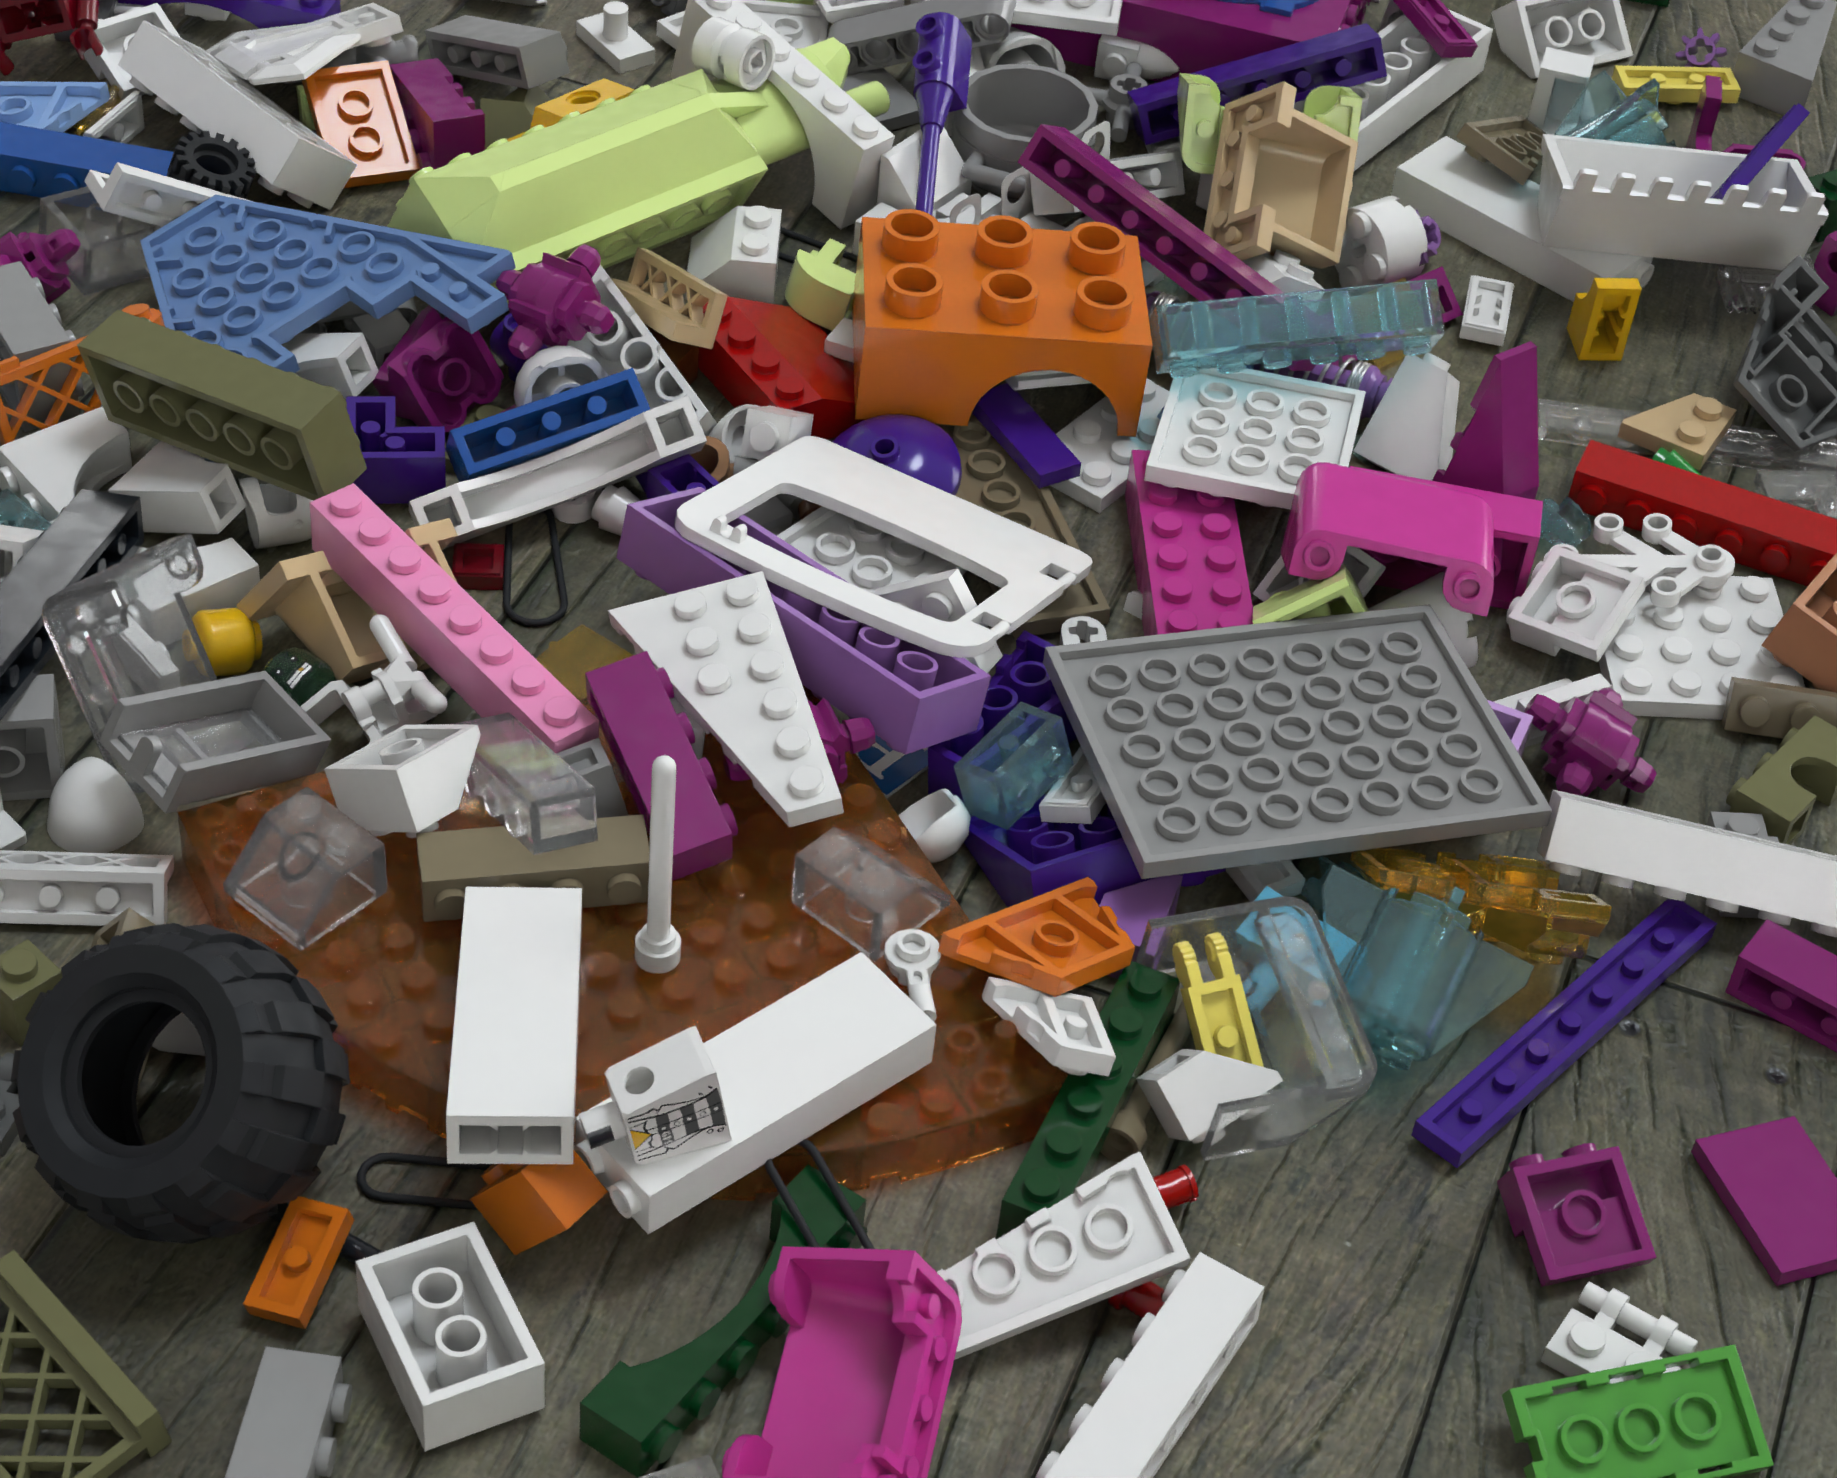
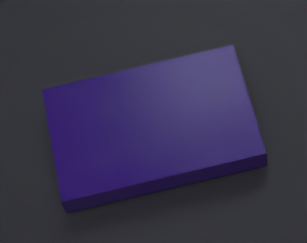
M1799 103L1797 105L1794 104L1763 136L1711 198L1723 199L1731 185H1748L1810 112Z

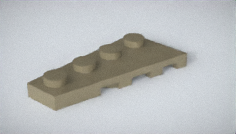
M1522 115L1467 122L1463 125L1456 138L1466 144L1464 150L1470 156L1484 163L1488 160L1523 186L1543 156L1541 153L1542 135L1547 133Z

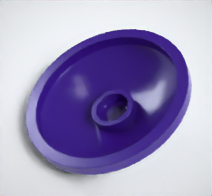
M902 414L876 416L854 424L832 441L835 444L954 496L957 494L962 476L959 451L952 438L942 428L926 419Z

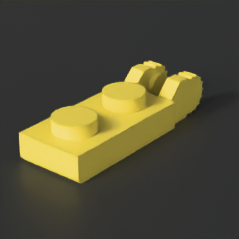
M1219 932L1205 936L1204 947L1209 969L1216 979L1204 983L1192 945L1186 940L1174 943L1172 948L1173 962L1175 963L1177 978L1184 987L1180 990L1196 1050L1207 1051L1264 1067L1240 974H1235L1231 955L1228 951L1229 947L1224 936Z

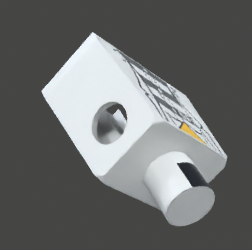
M696 1025L610 1066L604 1074L612 1101L578 1114L590 1149L624 1137L634 1162L641 1165L732 1140L717 1073Z

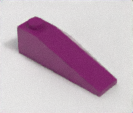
M1529 341L1494 355L1470 403L1475 413L1465 430L1455 433L1449 445L1455 450V453L1446 471L1444 469H1437L1432 481L1535 500L1539 487L1537 346Z

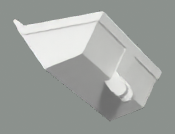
M1551 134L1542 135L1541 153L1543 159L1537 204L1542 246L1783 270L1798 255L1804 259L1820 226L1824 225L1828 217V211L1823 204L1825 195L1816 192L1799 161L1796 159L1772 157L1748 185H1731L1723 199H1714L1711 196L1731 175L1747 154Z

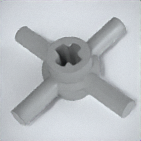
M1136 62L1127 65L1125 74L1113 77L1110 82V88L1107 90L1087 87L1091 90L1098 106H1103L1106 110L1105 119L1112 126L1110 137L1118 143L1126 140L1128 130L1135 129L1127 91L1148 86L1146 81L1141 78L1142 67Z

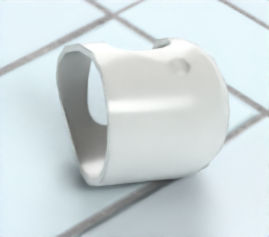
M254 477L239 479L243 498L247 505L245 507L247 524L256 550L299 543L312 538L310 502L313 500L270 483L259 484L258 480Z

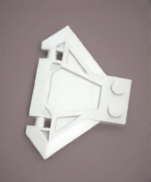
M369 3L310 23L234 32L206 50V52L220 61L234 74L244 80H249L252 85L305 80L345 50L366 43L368 47L381 46L392 41L391 35L404 31L398 14L375 3Z

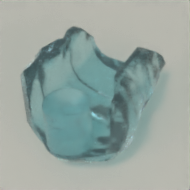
M1568 495L1560 505L1551 499L1543 500L1540 539L1547 540L1553 546L1569 544L1575 547L1591 535L1592 530L1589 517L1582 512L1580 506L1571 500Z

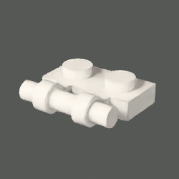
M1589 1281L1583 1289L1578 1302L1598 1314L1592 1319L1571 1308L1547 1344L1541 1362L1567 1377L1663 1359L1662 1356L1666 1351L1674 1356L1693 1353L1698 1341L1677 1330L1679 1323L1664 1315L1657 1319L1628 1303L1630 1300L1628 1295L1615 1288L1608 1292ZM1618 1324L1647 1341L1642 1347L1613 1331V1329ZM1678 1366L1666 1368L1667 1371L1664 1373L1681 1370V1368ZM1634 1376L1610 1379L1608 1384L1632 1380Z

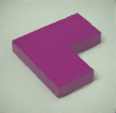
M1710 75L1705 77L1686 144L1688 149L1712 151V133L1722 102L1721 77Z

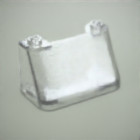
M191 533L170 538L74 583L47 598L42 606L41 616L44 626L104 761L116 769L126 780L134 793L145 791L99 742L117 700L217 680L180 594L199 584L203 577L204 567ZM239 723L184 734L205 758L242 751L255 742ZM173 737L160 739L162 746L179 764L195 761Z

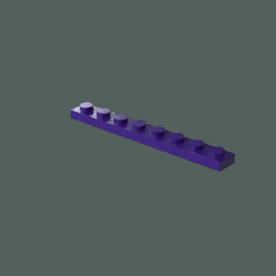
M1668 898L1415 1121L1411 1136L1458 1168L1712 938L1717 923L1685 902Z

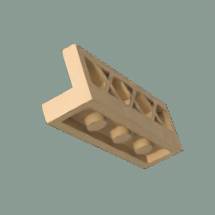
M637 247L628 282L611 278L643 323L671 341L712 349L728 295L651 250ZM648 272L649 279L645 282L646 275ZM667 280L668 291L665 293L664 283ZM686 292L688 302L684 305L683 294ZM708 302L706 312L704 315L703 306Z

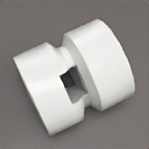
M711 17L701 25L695 35L691 50L692 61L696 69H703L705 74L718 79H724L746 90H755L762 86L768 79L775 61V45L769 36L750 28H743L739 24L721 17Z

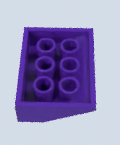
M1045 794L971 817L969 835L964 841V844L1007 908L1086 877L1091 878L1097 885L1094 898L1098 905H1100L1104 894L1154 879H1141L1107 802L1092 824L1041 822L1039 804L1046 796ZM1226 868L1178 875L1183 876L1181 886H1196L1205 882L1206 877L1224 872Z

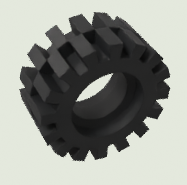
M201 131L199 137L195 132L188 133L187 138L182 136L178 144H176L167 177L246 199L256 174V169L254 168L256 163L254 158H248L250 152L245 147L237 149L239 142L231 139L228 143L223 141L224 135L216 133L215 138H212L209 131Z

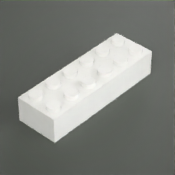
M145 20L141 23L118 63L119 67L132 76L129 81L131 85L150 96L156 94L157 97L154 102L174 115L182 114L180 123L198 134L201 131H209L212 138H215L216 133L223 134V141L228 143L231 139L239 142L237 149L245 147L250 152L248 158H254L256 163L254 168L261 175L258 183L280 196L284 190L288 191L287 196L304 207L311 208L312 204L315 203L331 210L357 164L244 79L227 69L204 49Z

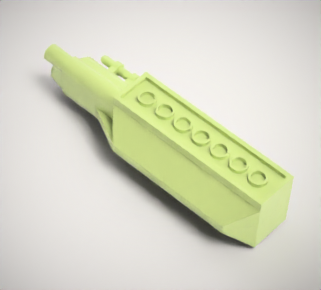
M832 37L805 48H795L836 85L843 89L850 64V53L843 43ZM699 69L652 88L649 85H643L634 90L628 97L617 101L614 98L606 99L593 110L580 114L579 111L571 112L558 123L546 128L543 125L534 126L521 137L509 142L505 138L497 140L489 145L485 151L472 156L468 152L462 153L452 159L448 165L435 170L432 167H425L417 171L409 179L410 184L404 196L396 203L397 209L387 226L389 228L508 250L512 253L516 268L513 270L523 272L530 263H541L543 252L566 260L576 248L586 244L598 251L601 257L600 265L606 269L635 257L637 247L652 250L703 229L736 206H743L767 172V165L810 148V145L795 110L782 92L768 79L759 88L746 90L724 79L714 78L709 80L703 69ZM871 81L845 91L873 117L886 113L890 107L889 94L882 83L878 81ZM496 281L490 284L498 290Z

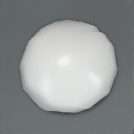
M946 788L940 789L925 796L900 813L889 824L886 834L905 859L918 864L940 862L956 853L969 835L971 816L957 795L953 796Z

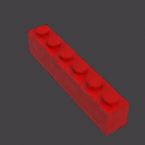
M1591 439L1575 470L1565 506L1596 517L1603 513L1616 514L1623 519V526L1641 532L1643 519L1647 515L1652 513L1664 514L1672 520V531L1699 547L1703 545H1717L1728 551L1734 557L1735 563L1805 586H1809L1837 553V519Z

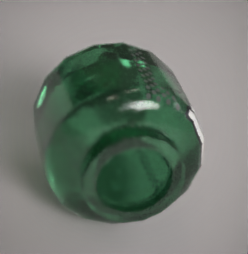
M295 647L279 652L268 661L263 669L299 706L303 705L329 682L337 681L332 668L326 662L307 650Z

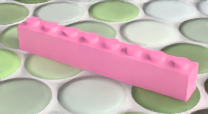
M354 483L311 501L312 549L315 552L323 550L330 567L377 614L387 616L398 635L553 789L557 788L558 785L547 757L599 738V719Z

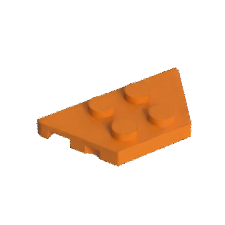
M1086 877L943 932L938 952L951 959L1056 997L1130 966L1135 946L1126 931L1117 925L1118 918L1111 907H1099L1094 898L1097 885L1091 878Z

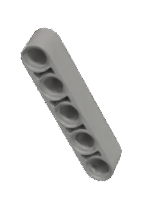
M927 0L839 20L830 27L827 39L834 37L847 47L850 53L847 75L912 61L918 47L919 34L916 31V24L921 17L934 12H945L957 17L972 39V48L1003 41L1009 35L1016 0Z

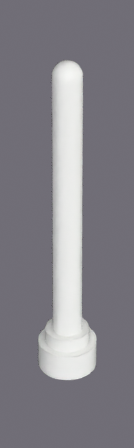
M666 755L657 757L652 764L647 924L643 926L635 937V961L640 968L650 973L669 972L679 964L681 958V937L670 924L676 763L671 757Z

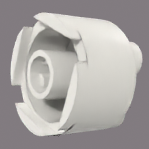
M1386 196L1348 208L1339 264L1335 265L1339 273L1340 285L1346 292L1352 293L1356 291L1361 294H1371L1413 279L1423 271L1424 265L1419 266L1421 253L1427 252L1426 232L1417 212L1410 205L1403 207L1396 201L1400 198Z

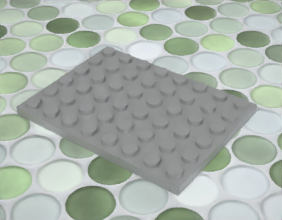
M1431 605L1045 647L1043 664L1141 879L1548 826L1552 814L1550 805Z

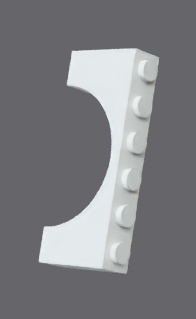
M688 0L670 77L676 79L698 70L692 61L691 50L693 40L701 25L711 17H721L737 23L743 28H750L769 36L775 45V61L768 80L787 98L799 117L809 141L815 173L812 204L840 229L855 223L858 218L874 208L878 195L881 155L891 150L895 135L742 1ZM706 74L707 77L709 78V80H712V79L715 78V77H713V76H710V75Z
M363 332L299 333L289 342L281 344L296 357L300 370L295 374L315 383L331 386L340 391L345 399L346 396H358L375 379L378 373V368ZM162 441L157 443L108 490L109 493L140 497L143 532L219 534L247 506L228 464L205 461L201 456Z
M103 406L0 446L1 490L7 497L13 496L21 505L27 519L33 524L37 522L44 531L48 529L59 516L61 510L72 501L81 489L98 491L109 481L128 472L132 468L128 430L122 425L109 421ZM232 537L210 545L187 549L164 550L140 547L100 597L106 605H114L119 612L127 610L153 642L160 641L163 645H166L181 638L182 630L189 629L191 619L198 611L237 608L236 605L260 581L259 565Z

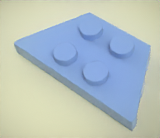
M0 81V122L63 133L109 101L110 94L107 82Z

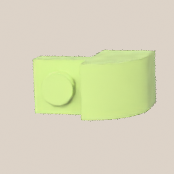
M830 238L819 252L813 250L810 254L801 249L798 250L785 289V298L790 307L799 315L833 331L843 318L850 319L852 316L856 273L839 266L846 245Z

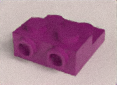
M1585 1143L1563 1151L1561 1158L1544 1161L1542 1154L1527 1155L1510 1162V1170L1497 1181L1514 1236L1525 1235L1541 1287L1646 1265L1657 1258L1619 1146L1597 1150L1595 1143Z

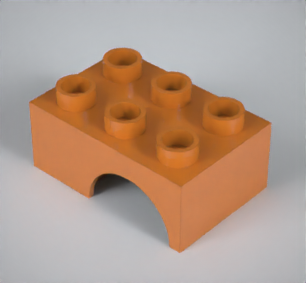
M915 209L896 210L888 214L886 218L862 217L852 304L855 419L866 420L881 415L902 414L923 418L934 424L968 426L970 416L978 401L998 383L1026 372L1053 370L1077 375L1097 386L1108 397L1114 407L1117 416V436L1136 437L1153 346L1138 236L1124 235L1118 228L1102 222L1082 223L1074 227L1072 231L1033 229L1026 222L1018 218L1004 215L988 217L982 220L979 225L938 222L932 215Z

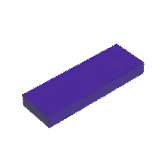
M1008 383L991 388L978 401L972 411L974 416L1039 489L1080 476L1081 462Z

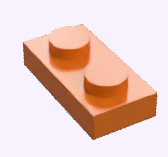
M298 1196L294 1201H290L244 1300L243 1305L250 1315L306 1330L355 1219L348 1208Z

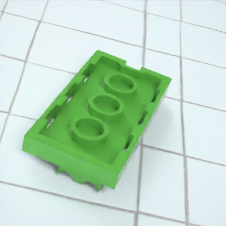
M1735 1344L1511 1388L1502 1394L1515 1442L1528 1443L1533 1462L1523 1468L1526 1478H1730L1764 1471L1774 1465ZM1686 1364L1690 1366L1687 1369L1664 1373L1667 1371L1666 1368ZM1634 1376L1632 1380L1608 1384L1610 1379ZM1575 1386L1578 1388L1577 1391L1551 1395L1555 1390ZM1722 1467L1721 1470L1702 1474H1699L1698 1472L1701 1470Z

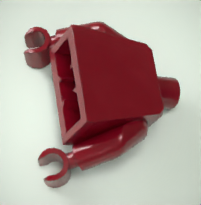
M0 0L1 73L7 76L14 69V63L5 53L6 50L11 49L13 42L75 28L77 29L71 33L69 38L79 58L83 60L84 53L90 48L93 49L96 56H100L104 48L95 33L98 27L99 1Z

